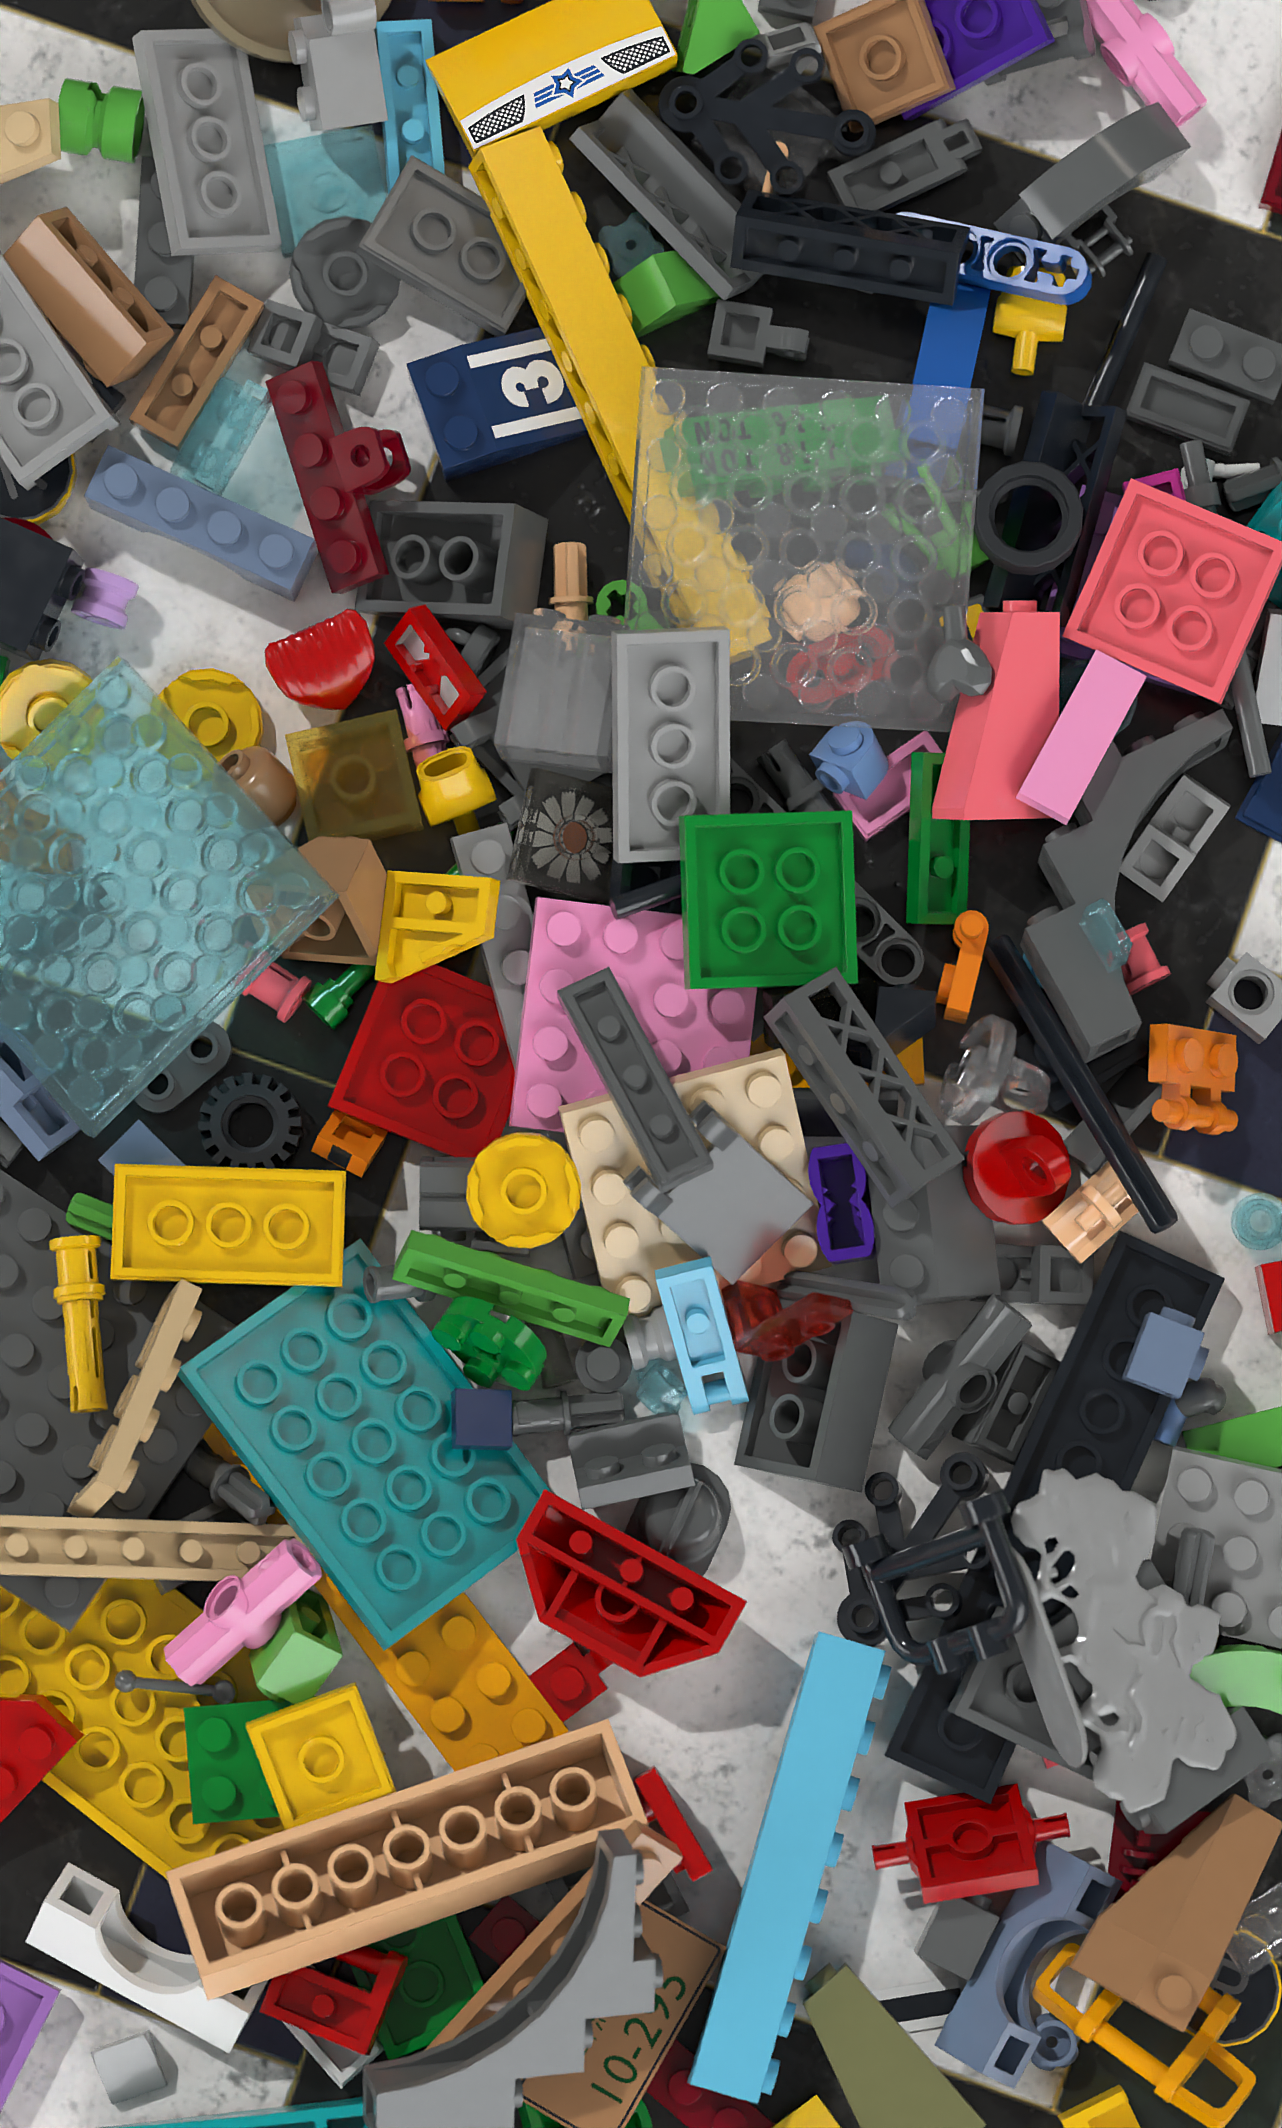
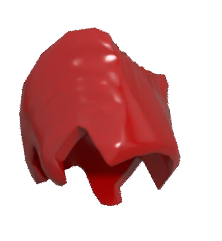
M346 609L332 618H327L322 622L291 634L285 639L269 643L264 651L266 667L282 693L298 704L323 710H345L365 686L375 661L374 644L367 622L356 610Z

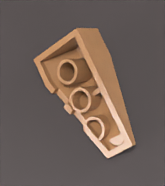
M1232 1793L1182 1839L1180 1845L1158 1865L1152 1866L1138 1879L1139 1882L1116 1903L1110 1904L1097 1916L1069 1968L1162 2023L1184 2032L1213 1980L1282 1830V1821Z

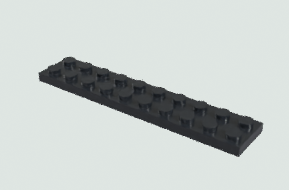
M1122 1231L1118 1232L1087 1305L1082 1312L1003 1488L1010 1512L1000 1515L1011 1547L1022 1556L1034 1582L1040 1571L1041 1554L1036 1549L1026 1547L1014 1534L1011 1518L1017 1504L1029 1500L1039 1493L1043 1470L1046 1469L1056 1471L1063 1468L1076 1480L1097 1473L1103 1478L1113 1480L1122 1491L1131 1490L1172 1399L1121 1379L1145 1315L1150 1312L1160 1315L1162 1308L1168 1307L1195 1318L1192 1328L1202 1331L1225 1280L1224 1277ZM1055 1537L1048 1538L1044 1543L1047 1554L1053 1552L1058 1544ZM985 1546L976 1549L970 1563L976 1564L985 1558ZM1065 1550L1052 1566L1056 1567L1059 1575L1051 1578V1582L1054 1585L1067 1578L1075 1564L1074 1554L1070 1550ZM993 1564L983 1572H972L967 1569L958 1588L963 1600L962 1609L953 1619L944 1620L936 1638L991 1619L997 1605L1005 1608L997 1585ZM1071 1585L1061 1591L1068 1598H1076L1079 1595ZM1054 1598L1042 1602L1047 1619H1050L1067 1607L1065 1603ZM974 1651L967 1652L970 1662L974 1656ZM934 1664L924 1665L884 1756L990 1804L1017 1744L948 1711L969 1664L941 1675L937 1674Z

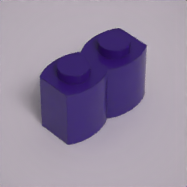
M848 1143L813 1148L809 1158L808 1175L812 1191L821 1204L817 1216V1237L823 1254L833 1265L874 1259L876 1255L875 1228L872 1211L866 1204L869 1195L867 1171Z

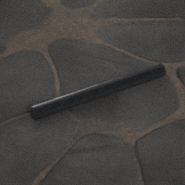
M1006 934L991 940L984 947V956L1149 1230L1157 1234L1170 1228L1178 1221L1176 1211L1091 1070L1083 1061L1071 1037L1013 941Z

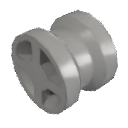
M663 1305L653 1307L650 1314L645 1316L627 1315L622 1326L634 1370L645 1368L650 1360L662 1358L669 1362L678 1359Z

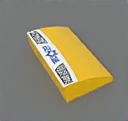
M552 0L426 59L425 63L473 159L478 150L484 146L538 126L545 130L615 97L623 91L632 89L676 68L678 54L649 0Z

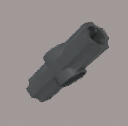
M993 1293L956 1341H944L928 1354L922 1368L925 1381L890 1424L888 1432L913 1453L927 1461L963 1413H975L992 1399L998 1384L995 1372L1031 1328V1322L1006 1301Z

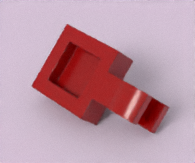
M573 1642L533 1672L528 1678L563 1723L609 1688L599 1673L613 1663L592 1651L584 1655L577 1644Z

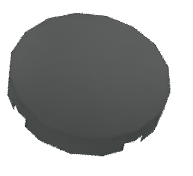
M341 216L323 220L305 232L293 251L289 270L293 295L304 311L317 315L323 322L335 325L333 326L334 328L339 329L341 327L348 330L369 325L387 312L399 292L401 282L399 278L355 253L372 224L365 219Z

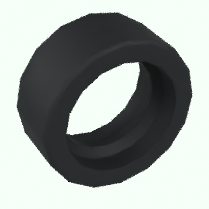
M1021 461L1001 468L985 482L976 500L974 531L980 549L993 564L1013 574L1036 575L1056 568L1071 555L1081 534L1083 506L1077 488L1063 472L1045 463ZM1024 485L1038 486L1048 491L1058 502L1062 513V525L1056 539L1046 547L1035 551H1021L1007 545L999 536L994 522L995 509L1000 499L1011 489Z

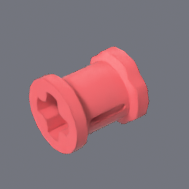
M1145 923L1136 925L1115 936L1123 978L1130 995L1154 985L1171 974L1168 966L1160 965L1146 938L1149 930Z
M262 950L243 975L237 990L244 996L250 993L277 1011V1019L285 1023L303 1001L302 997L309 991L312 980L306 976L299 979L272 961V955L269 952Z

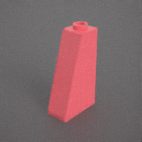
M1003 601V612H980L973 642L979 645L992 667L991 684L983 695L971 697L960 692L932 806V819L993 820L1052 818L1016 799V796L1059 719L1060 612H1037V601Z

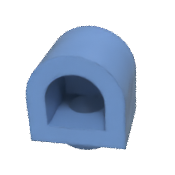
M858 720L846 721L834 726L809 754L817 769L815 775L822 785L834 793L841 794L845 791L865 800L884 779L889 767L888 759L872 728L867 723Z

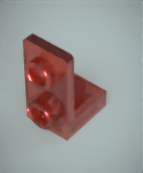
M737 1280L733 1285L729 1284L721 1289L735 1351L759 1356L764 1361H779L791 1356L795 1351V1347L812 1337L829 1333L834 1329L836 1322L853 1313L851 1300L819 1292H812L783 1310L774 1288Z

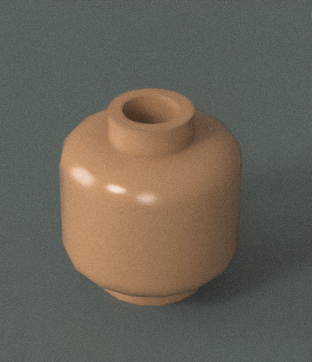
M252 746L243 750H233L226 754L217 765L213 795L218 804L241 827L251 831L274 829L283 824L293 813L297 801V781L292 772L267 748Z

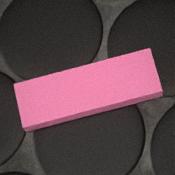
M1096 649L1019 790L1016 799L1067 825L1147 676Z

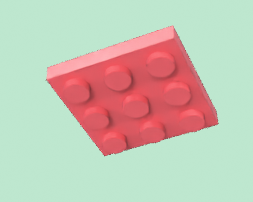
M1131 478L1062 636L1094 651L1097 649L1117 661L1221 704L1282 567V541Z

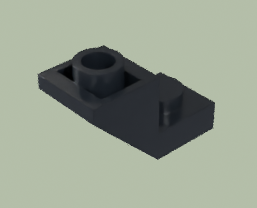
M898 984L894 987L879 986L875 1025L895 1055H898L935 1028L937 991H926L914 984ZM848 1039L846 1055L852 1064L871 1070L873 1054L867 1045Z

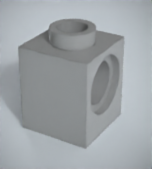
M1247 952L1237 963L1227 957L1206 983L1215 990L1206 1003L1258 1044L1267 1038L1282 1019V980ZM1248 980L1260 987L1263 1000L1259 1008L1253 1010L1245 1009L1236 1002L1234 987L1237 982Z

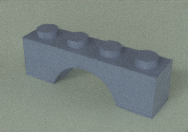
M110 445L107 446L84 494L92 510L140 532L154 533L188 546L225 565L243 579L294 602L318 553L314 538Z
M1047 1840L1041 1841L1034 1856L1038 1870L1039 1885L1017 1888L1008 1906L1001 1913L998 1925L953 2010L948 2014L944 2027L934 2044L979 2073L1015 2089L1042 2038L1032 2021L1029 2010V1990L1037 1966L1045 1954L1060 1941L1073 1935L1088 1934L1097 1916L1113 1903L1123 1884L1119 1879Z

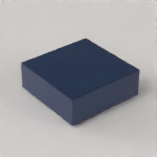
M455 1388L451 1392L452 1449L508 1451L513 1446L512 1390Z

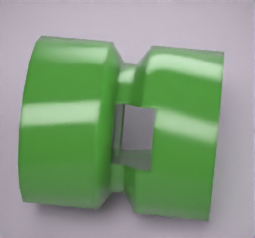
M66 78L58 100L61 152L87 156L93 148H97L103 159L134 164L139 154L145 121L142 90L113 86L107 93H102L98 83Z

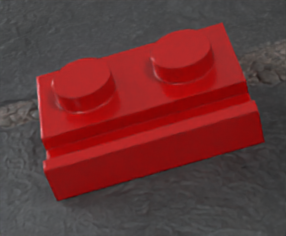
M655 1765L635 1776V1782L639 1787L636 1793L648 1823L657 1819L667 1838L678 1846L683 1856L681 1861L673 1868L676 1875L686 1869L692 1882L713 1871L710 1861Z

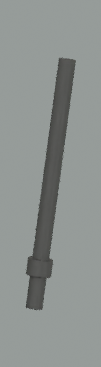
M1193 440L1180 444L1188 488L1184 489L1186 501L1217 514L1216 508L1221 506L1217 483L1210 481L1202 440ZM1245 649L1230 687L1249 777H1257L1272 773Z

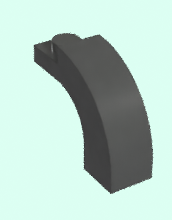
M1159 102L1148 105L1110 125L1057 162L1019 194L1021 199L995 221L994 225L1002 233L1059 245L1074 230L1103 207L1126 192L1155 180L1191 148V145ZM1015 252L1025 266L1026 256L1020 252Z

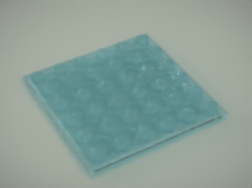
M119 655L0 772V1037L86 1135L93 1138L340 897L128 661Z

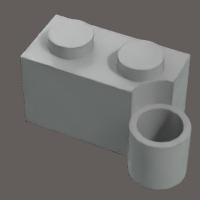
M321 0L322 14L293 18L295 30H291L288 33V45L293 64H300L304 87L297 89V102L300 116L303 121H309L310 130L325 131L388 121L374 32L377 24L375 0Z

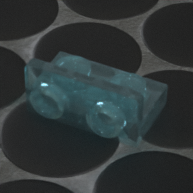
M227 377L221 378L170 468V473L222 496L272 406L268 389L249 379L242 386Z

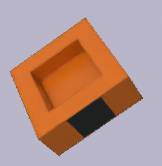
M334 1110L318 1134L311 1151L362 1178L384 1144L389 1131Z

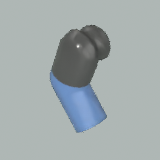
M1199 1377L1198 1381L1190 1380L1186 1382L1181 1398L1171 1399L1153 1440L1175 1447L1186 1418L1203 1412L1215 1415L1224 1408L1226 1392L1223 1387L1215 1384L1211 1378Z

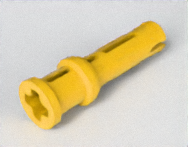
M96 1235L67 1236L49 1241V1250L56 1253L58 1287L53 1289V1299L57 1300L58 1305H62L65 1325V1346L70 1385V1413H91L108 1409L104 1385V1364L98 1302L102 1301L103 1295H105V1285L99 1283L96 1249L101 1246V1237Z

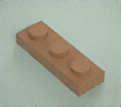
M215 275L129 417L131 424L180 451L259 320L265 306L264 302Z

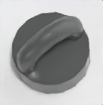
M482 623L475 629L472 635L459 628H449L445 631L476 677H479L487 668L500 642L499 633Z

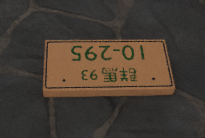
M644 1900L639 1905L642 1916V1936L651 1952L659 1954L663 1967V1985L661 1988L655 1989L654 2012L592 2018L593 2044L591 2048L585 2049L584 2072L521 2079L523 2102L567 2128H625L727 1948L647 1900Z

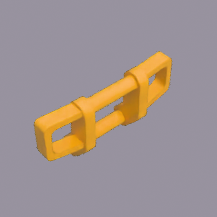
M1075 1943L1066 1944L1037 1979L1032 1991L1033 1998L1072 2029L1073 2033L1088 2044L1093 2040L1156 2086L1154 2093L1168 2103L1171 2102L1208 2128H1224L1250 2095L1256 2082L1255 2074L1217 2043L1238 2011L1241 2002L1227 1992L1222 1996L1211 1987H1208L1198 2007L1209 2016L1169 2068L1107 2022L1124 1999L1104 1989L1086 2013L1082 2014L1051 1988L1052 1982L1066 1966L1072 1963L1081 1947ZM1205 2058L1238 2086L1237 2091L1227 2104L1220 2109L1212 2107L1183 2087Z

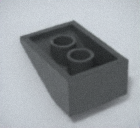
M370 500V515L389 575L357 588L355 610L357 612L402 618L409 608L426 604L438 623L478 627L482 623L491 629L534 630L549 519L512 503Z

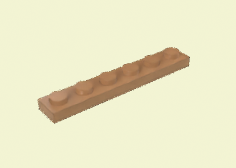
M635 1819L624 1831V1834L632 1848L640 1850L643 1858L644 1881L642 1885H636L635 1902L640 1905L681 1861L683 1856L674 1842ZM593 1866L425 2050L451 2041L492 2017L532 1982L557 1952L577 1917L593 1873Z

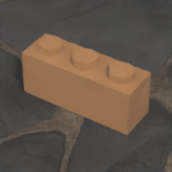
M68 207L37 215L4 253V257L38 307L47 316V320L55 332L70 343L82 357L87 371L93 377L102 381L106 387L136 378L175 334Z

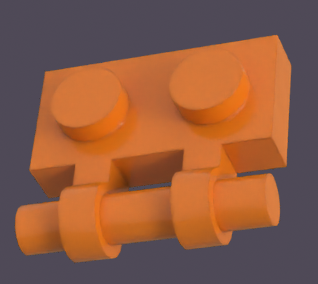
M968 910L960 914L956 919L953 929V941L960 949L957 965L945 963L937 994V1003L947 1005L943 1019L966 1024L989 929L986 917L978 911Z
M1150 1024L1148 1082L1162 1084L1161 1099H1158L1152 1106V1115L1156 1121L1163 1122L1170 1129L1186 1131L1194 1127L1199 1133L1208 1135H1219L1224 1131L1230 1132L1238 1125V1115L1234 1110L1227 1109L1221 1102V1092H1235V1073L1238 1067L1237 1035L1173 1024ZM1191 1089H1192V1098H1190V1090H1191Z

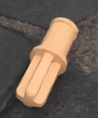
M579 542L558 543L553 547L554 597L549 598V605H554L555 611L554 655L567 656L571 653L572 656L589 655L588 604H593V597L587 596L586 546Z

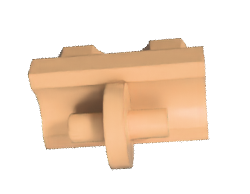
M1107 1162L1049 1214L1042 1223L1072 1257L1081 1264L1139 1211L1110 1163Z

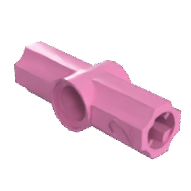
M1086 0L1092 32L1101 44L1100 52L1111 72L1126 87L1132 85L1146 106L1159 102L1178 128L1206 105L1207 99L1174 57L1175 50L1169 36L1152 15L1148 13L1143 15L1133 0Z
M295 1538L291 1541L284 1539L241 1579L234 1575L227 1576L212 1589L204 1605V1612L164 1647L165 1660L174 1669L177 1677L190 1686L196 1683L202 1685L244 1646L254 1650L270 1640L279 1627L282 1612L322 1577L320 1564L301 1542Z

